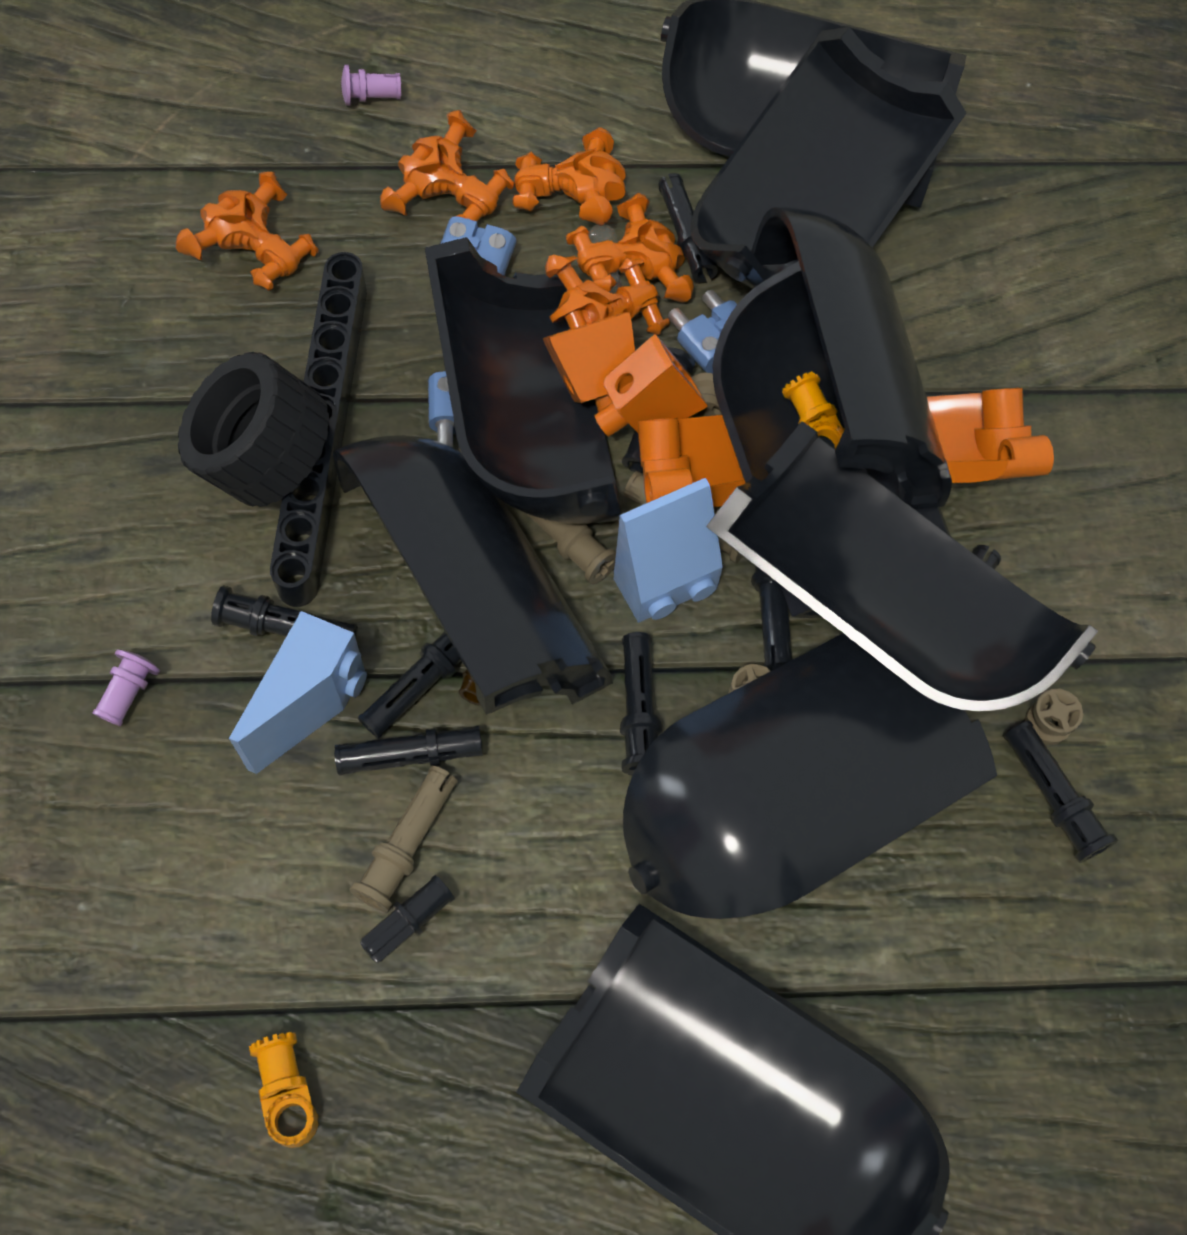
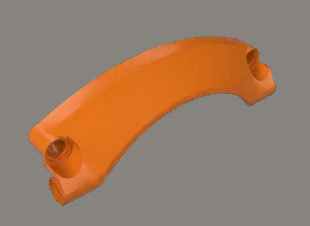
M1023 388L984 390L982 393L927 397L952 483L1044 476L1051 472L1054 463V452L1050 439L1045 435L1032 436L1031 426L1024 425ZM722 415L638 421L641 467H643L646 503L706 478L711 487L713 507H721L736 487L745 484Z

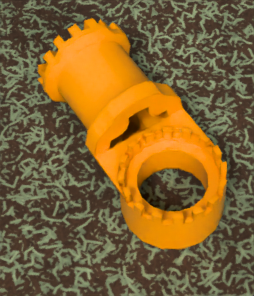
M813 372L804 373L802 375L803 379H801L800 375L797 376L798 381H790V384H786L785 388L782 389V393L795 406L800 416L798 424L801 421L805 422L817 431L818 436L829 438L834 443L836 449L844 428L836 416L837 410L835 406L827 402L819 387L821 380L818 374Z
M280 1033L278 1037L277 1034L272 1035V1041L267 1036L263 1040H257L256 1043L249 1046L250 1055L257 1057L263 1085L258 1092L265 1127L268 1130L269 1136L280 1145L289 1148L301 1147L308 1143L315 1135L318 1128V1114L311 1103L306 1077L299 1075L293 1046L297 1044L296 1033ZM290 1106L302 1107L307 1115L305 1128L296 1136H283L278 1128V1120L281 1113Z

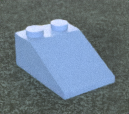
M706 478L620 515L613 579L638 623L651 617L653 620L664 618L672 613L677 605L690 599L694 602L701 601L714 593L718 587L723 566L718 536L706 527L715 516L711 487Z
M303 611L300 612L229 737L248 771L255 774L259 773L343 711L350 697L356 698L360 694L365 684L367 673L365 672L361 653L359 652L353 632Z

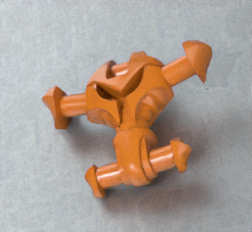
M460 109L447 114L450 128L444 138L441 136L419 138L412 144L414 153L411 156L404 155L401 157L398 166L404 175L403 180L405 184L395 192L390 187L383 189L380 196L381 208L385 211L407 215L405 205L417 195L422 199L442 194H452L456 197V201L459 204L467 207L463 214L457 216L478 222L481 217H485L495 211L499 200L498 196L505 188L511 190L515 182L509 177L505 169L493 170L494 176L487 185L478 180L476 176H467L463 173L461 169L463 149L459 144L463 137L471 138L477 130L468 123Z
M599 127L591 133L584 135L582 142L586 151L577 152L567 160L555 165V168L553 166L550 167V164H541L542 159L533 152L517 157L515 165L520 170L516 173L514 185L519 193L512 200L515 208L531 212L539 203L536 197L551 196L555 191L560 192V190H563L564 194L582 204L579 211V217L582 220L593 222L599 226L607 223L613 211L609 201L619 200L625 196V184L623 181L626 177L625 168L622 164L609 155L614 146L611 133Z
M266 171L259 173L260 187L254 194L243 190H227L218 196L219 203L206 204L200 210L204 222V230L197 234H193L188 228L181 230L176 238V249L179 253L202 261V250L218 244L221 249L251 250L252 248L256 253V258L265 264L261 269L256 268L250 271L253 277V284L270 291L274 288L272 281L279 276H289L295 273L300 260L308 253L316 256L319 249L314 244L310 234L299 235V240L289 246L278 234H271L267 230V218L270 212L267 204L271 200L283 201L287 193L277 181L275 173Z
M637 193L629 200L617 206L619 216L630 221V223L626 224L624 237L619 242L615 243L606 240L592 243L589 238L590 231L584 226H580L575 231L566 235L567 244H574L578 251L577 263L580 270L590 276L596 285L607 292H610L617 284L611 274L619 270L624 259L630 258L633 260H643L644 264L640 268L646 279L658 278L666 287L663 299L687 302L693 294L694 285L689 275L678 277L674 272L685 260L681 247L674 244L675 236L670 229L657 221L645 218L644 214L649 207L650 201L641 193Z
M551 255L548 257L545 265L546 275L551 278L557 274L568 290L563 294L559 307L549 316L552 323L566 319L569 328L572 329L619 313L629 312L632 319L639 312H642L648 325L646 331L653 335H659L669 325V318L663 320L658 309V291L656 287L651 285L649 280L646 281L640 268L644 264L642 259H624L619 270L622 274L625 273L630 286L619 287L616 293L612 294L591 280L581 281L571 266V263L577 259L576 256L563 257Z

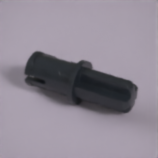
M434 875L428 883L416 891L404 903L396 902L393 904L395 910L361 938L360 944L373 961L376 963L382 962L414 933L418 936L423 933L421 927L449 902L454 901L455 897L443 881Z

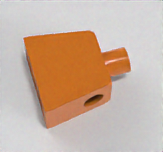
M629 312L619 313L543 338L545 346L574 402L582 403L594 399L598 412L612 403L603 385L604 379L635 352Z
M655 334L605 377L603 385L612 403L596 413L594 417L603 432L610 437L628 424L638 433V421L689 418L708 407L691 375Z

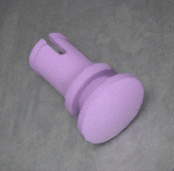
M344 65L341 87L346 106H350L351 98H359V102H366V98L401 99L400 73L365 74V69H358V73H350L349 65Z
M117 649L114 655L122 661L119 667H112L110 674L113 678L92 714L121 727L122 720L139 689L145 690L148 684L144 680L147 674L158 675L160 669L139 654Z

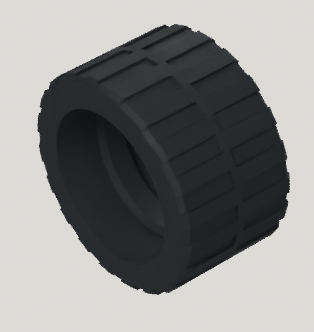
M246 352L220 364L202 381V384L194 392L187 409L184 411L178 432V452L181 455V462L189 471L245 505L252 507L258 505L262 507L285 498L288 493L293 492L299 487V484L313 470V466L323 452L322 449L328 436V406L317 391L261 352Z

